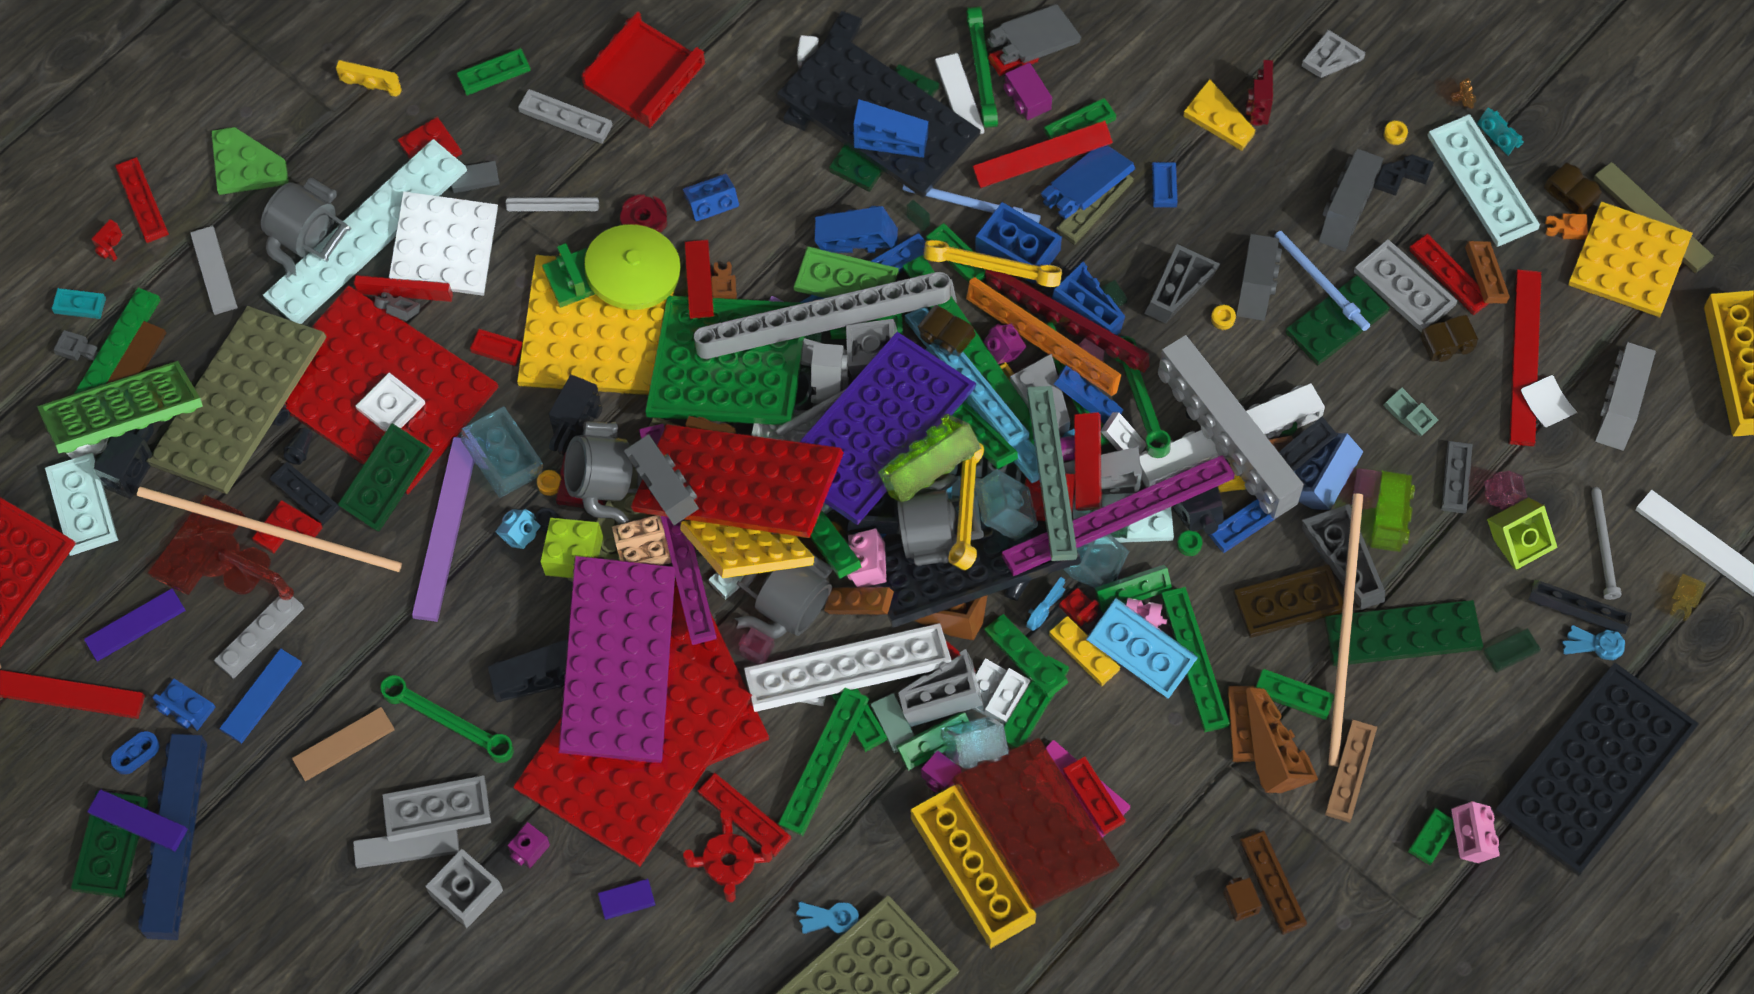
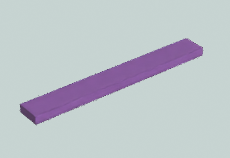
M453 437L412 613L413 619L438 622L477 453V440Z

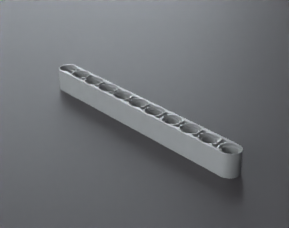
M935 272L701 327L694 333L696 353L701 358L709 359L841 328L846 325L858 324L942 304L951 297L950 278L946 273Z

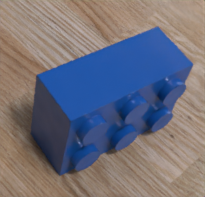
M1002 202L976 235L975 250L981 254L1031 265H1050L1061 251L1062 236ZM1022 277L1034 285L1037 283L1036 280Z

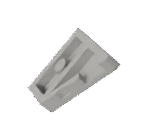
M1328 30L1303 60L1302 67L1322 78L1362 61L1365 57V52Z

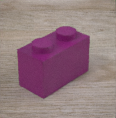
M1031 63L1005 74L1004 90L1009 97L1012 96L1015 101L1016 110L1019 114H1023L1027 121L1051 110L1052 96Z

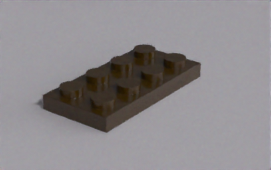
M1329 564L1234 590V597L1249 638L1322 619L1325 616L1340 614L1343 609V600Z

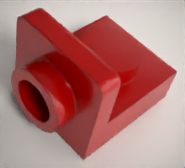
M110 219L92 238V241L96 247L95 252L101 258H109L115 262L117 256L112 247L119 243L123 234L118 224Z
M1078 588L1059 604V608L1079 627L1085 623H1091L1098 616L1099 603L1096 600L1092 602Z

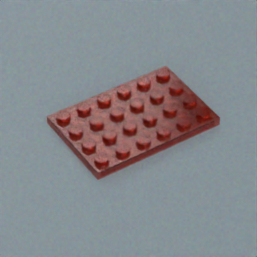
M1040 738L953 777L954 785L1031 910L1111 873L1119 867V863Z

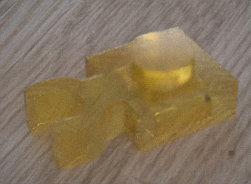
M1682 574L1672 597L1678 601L1672 606L1670 615L1673 616L1677 609H1681L1685 613L1683 620L1686 621L1692 612L1691 606L1697 607L1706 583Z

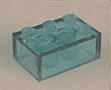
M504 406L462 428L461 442L499 498L535 480L542 473L543 462Z

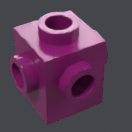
M998 324L989 330V335L983 341L998 364L1014 361L1026 348L1025 343L1012 324L1002 326Z

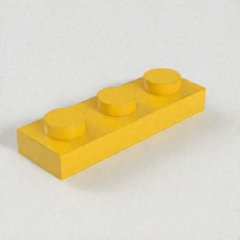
M1068 616L1049 632V636L1101 686L1120 671V666L1106 653L1086 640L1088 635Z

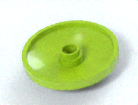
M620 225L602 232L592 241L586 252L584 270L590 288L600 299L618 308L640 310L653 307L663 302L672 294L679 280L680 259L674 245L658 231L641 225Z

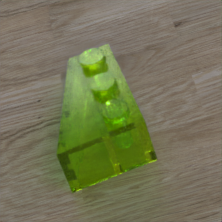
M1382 471L1378 485L1371 548L1401 552L1403 544H1408L1410 534L1408 522L1411 521L1412 516L1410 499L1413 500L1415 485H1411L1412 475Z

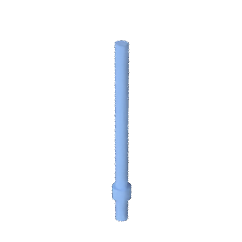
M903 186L904 191L915 193L906 186ZM934 188L925 195L994 213L999 207L997 204ZM1013 207V209L1039 223L1040 215L1025 212L1019 207Z
M1282 231L1277 232L1275 238H1279V243L1343 309V314L1349 320H1353L1363 331L1367 330L1370 327V323L1360 314V309L1354 303H1350Z

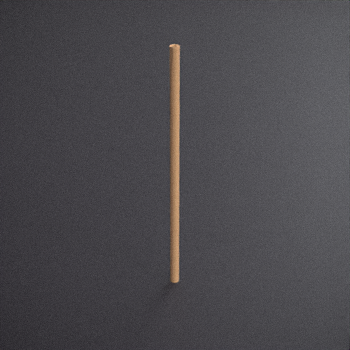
M139 487L137 492L139 497L400 572L402 563L144 487Z
M1353 494L1328 761V766L1338 767L1363 503L1362 494Z

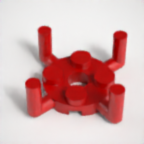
M723 810L720 814L722 835L708 841L703 856L694 857L692 850H685L683 857L685 865L689 868L704 867L705 872L711 879L725 886L726 900L733 902L736 899L735 885L742 883L751 874L755 863L770 862L773 856L770 845L765 844L761 847L760 853H754L752 846L745 837L733 834L731 813L728 810ZM732 854L736 857V861L733 865H724L721 862L723 856Z

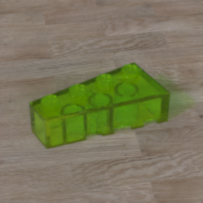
M945 414L941 418L943 423L937 428L936 426H931L926 431L928 436L923 440H915L909 445L910 451L907 454L900 453L884 466L878 473L890 497L900 502L907 501L913 498L920 489L932 485L935 479L941 475L953 471L960 462L971 459L981 447L970 424Z

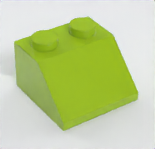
M1529 497L1487 519L1495 543L1516 570L1557 548L1545 506Z

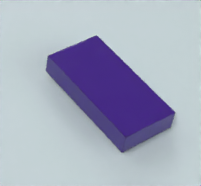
M648 879L598 893L605 920L655 906Z

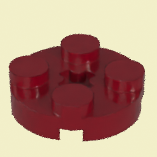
M639 194L629 198L624 203L620 214L621 225H641L654 229L659 233L667 227V210L659 198L655 196L653 198L645 197V194ZM640 214H649L650 216L647 220L643 221L639 220Z

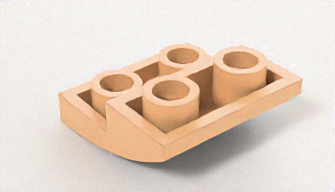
M656 515L612 526L620 561L660 566L672 563L661 516Z

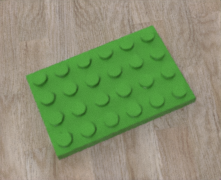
M178 361L37 406L39 414L59 454L63 452L70 453L78 447L87 444L94 445L102 439L111 436L118 437L127 431L143 429L151 423L167 421L175 415L191 413L197 408L203 407L198 393Z

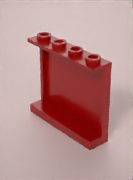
M637 11L632 18L630 17L625 22L624 28L612 37L610 44L598 53L596 60L591 66L589 65L584 69L582 73L584 88L648 128H651L704 66V51L697 47L690 51L642 22L641 15Z

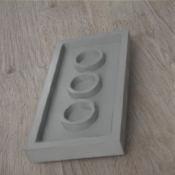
M1389 239L1354 269L1355 274L1420 332H1422V329L1435 324L1457 304V300Z
M484 776L383 794L389 842L491 823Z

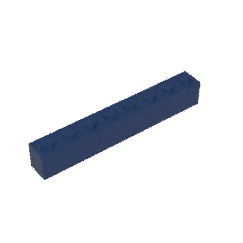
M172 734L170 743L166 745L168 761L167 767H163L162 770L164 786L163 791H160L158 795L159 815L185 826L188 830L175 852L151 842L152 864L148 865L146 872L149 883L148 889H145L143 892V905H145L144 915H140L139 930L147 939L178 940L207 743L202 735Z

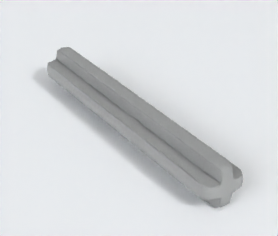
M508 197L506 199L507 211H597L599 209V199L597 197Z

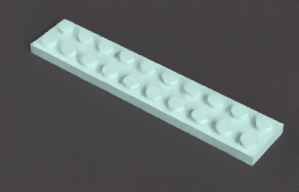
M433 139L343 221L352 229L344 235L329 256L328 262L308 253L295 265L297 276L292 274L286 278L285 274L263 294L265 300L288 320L302 324L396 237L403 192L440 196L467 171L466 166ZM338 227L323 239L314 250L320 253Z

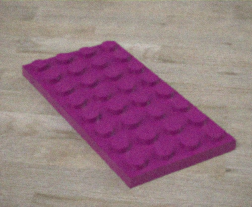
M575 556L558 753L655 763L662 762L675 567Z

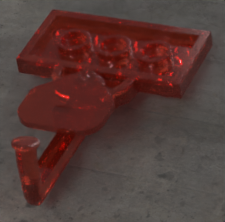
M207 495L199 503L246 517L242 511ZM194 512L191 513L148 572L152 578L187 595L190 594L202 576L216 577L222 574L226 588L240 595L251 592L260 579L274 585L279 591V596L282 600H290L294 595L293 589L288 586L284 579L278 573L268 569L271 559L267 553L254 547L240 551L238 541L233 536L239 525Z

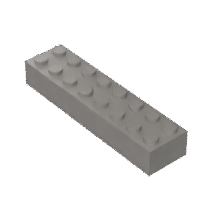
M1187 335L1162 349L1158 369L1160 379L1165 384H1169L1173 389L1172 392L1176 400L1182 401L1187 407V413L1190 418L1197 420L1201 425L1204 436L1208 439L1211 438L1215 443L1218 454L1220 456L1223 455L1229 461L1235 475L1243 479L1247 491L1257 497L1260 501L1261 509L1266 514H1270L1273 519H1276L1298 505L1304 484Z

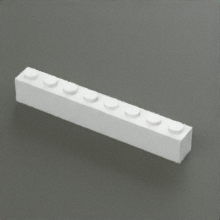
M1308 384L1306 386L1299 385L1285 395H1275L1264 404H1254L1246 412L1268 440L1280 436L1282 431L1290 429L1293 426V422H1296L1298 424L1297 428L1318 420L1323 416L1325 406L1312 384ZM1202 430L1196 433L1191 431L1177 441L1173 442L1171 440L1170 453L1163 458H1153L1147 451L1142 452L1139 455L1142 471L1141 479L1145 487L1148 488L1220 455L1216 450L1215 443L1211 438H1206Z

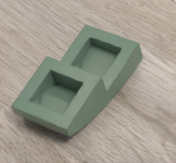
M1403 388L1398 390L1383 404L1395 418L1420 437L1438 421L1423 403L1418 405Z
M891 694L871 703V709L886 734L887 742L893 753L898 752L896 746L914 737V734L895 695Z

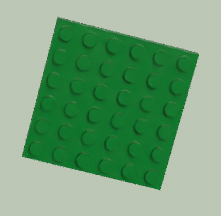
M669 296L665 306L646 406V416L670 419H688L689 416L695 418L703 417L709 421L783 425L793 419L805 336L704 359L696 353L694 333L701 327L803 303L713 298V317L690 319L688 297Z

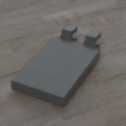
M1056 4L1001 24L999 28L990 32L992 37L988 38V43L992 48L1003 45L1006 42L1010 44L1003 47L1002 51L1004 54L1000 55V59L1005 65L1019 58L1023 63L1078 44L1081 36Z

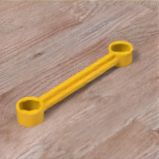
M928 240L925 242L923 257L930 261L942 262L947 260L1033 279L1038 284L1047 287L1059 286L1061 282L1062 269L1054 265H1031L949 247L946 242L939 240Z
M971 437L962 440L956 451L957 458L962 461L957 541L951 548L948 556L949 562L962 570L969 569L977 556L976 549L970 543L976 464L984 453L983 444Z

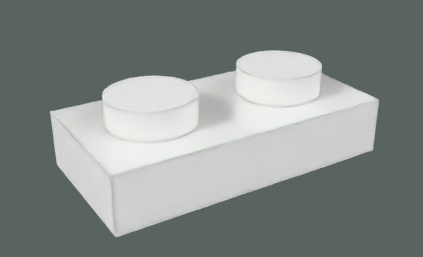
M1113 412L1101 429L1103 435L1118 451L1138 447L1140 455L1146 447V442L1118 412Z

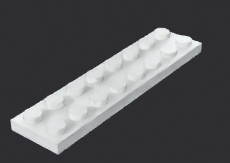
M939 623L744 668L749 692L752 694L751 699L754 712L843 692L845 687L852 690L940 669L939 666L944 662L949 663L952 660L941 624Z

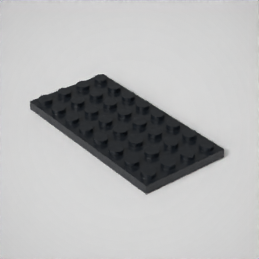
M836 31L777 93V98L922 198L925 197L981 134V129ZM858 99L928 121V137L924 157L854 148V119Z
M1023 498L980 512L981 530L984 532V536L980 539L971 540L970 545L976 549L977 556L969 569L962 570L950 562L917 566L914 559L906 558L901 539L885 545L886 582L873 586L889 587L894 591L887 614L894 628L1081 563L1080 555L1077 551L1076 560H1049L1013 576L1002 558V552L1047 532L1046 521L1022 520Z
M1615 662L1496 808L1494 813L1577 876H1580L1694 732L1699 723Z

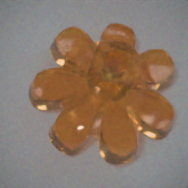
M1467 78L1460 81V91L1452 93V99L1454 102L1462 100L1463 105L1468 106L1470 109L1474 108L1476 97L1471 94L1473 93V88L1470 85V79Z

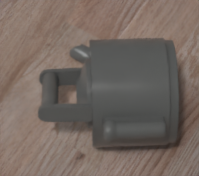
M309 178L304 186L287 183L280 187L270 198L262 214L261 229L268 236L265 249L268 256L284 266L286 278L292 274L297 276L296 266L292 258L280 249L281 245L301 257H305L310 253L328 262L329 256L344 235L352 229L335 216V208L331 202L337 196L336 190L330 189L314 178ZM334 221L340 226L320 253L315 251L314 248L329 235Z
M587 421L583 426L584 435L573 437L566 451L564 480L567 492L572 497L582 499L586 512L591 516L613 518L619 525L624 524L630 520L621 510L601 505L598 500L621 501L627 493H637L642 477L638 473L637 489H629L633 464L624 450L630 447L625 438L617 437V423Z
M950 472L942 480L920 483L913 488L910 495L898 498L899 522L905 555L907 559H914L917 566L940 562L948 563L949 552L957 541L959 513L955 507H959L960 498L949 499L947 489L959 477L950 475ZM974 496L971 540L980 539L984 536V532L981 530L979 513L980 498Z
M814 555V564L811 566L776 570L769 573L763 582L759 595L748 588L758 573L744 575L742 580L736 584L756 599L755 609L772 620L774 624H767L756 617L743 616L734 618L739 622L736 629L750 627L767 639L779 638L787 631L796 636L801 635L817 618L828 600L832 585L828 583L826 578L833 569L829 564Z

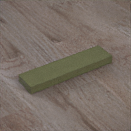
M1127 175L1085 210L1078 208L1074 214L1063 220L1056 228V232L1075 245L1133 183V177Z

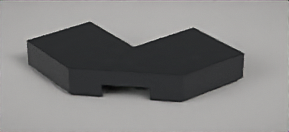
M1412 154L1400 161L1382 165L1374 188L1396 196L1403 177L1426 185L1434 162Z

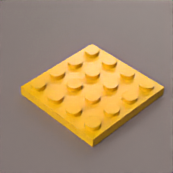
M1601 202L1568 285L1661 317L1693 233Z
M692 520L681 521L680 530L722 578L811 566L814 564V555L796 536L771 534L766 531Z

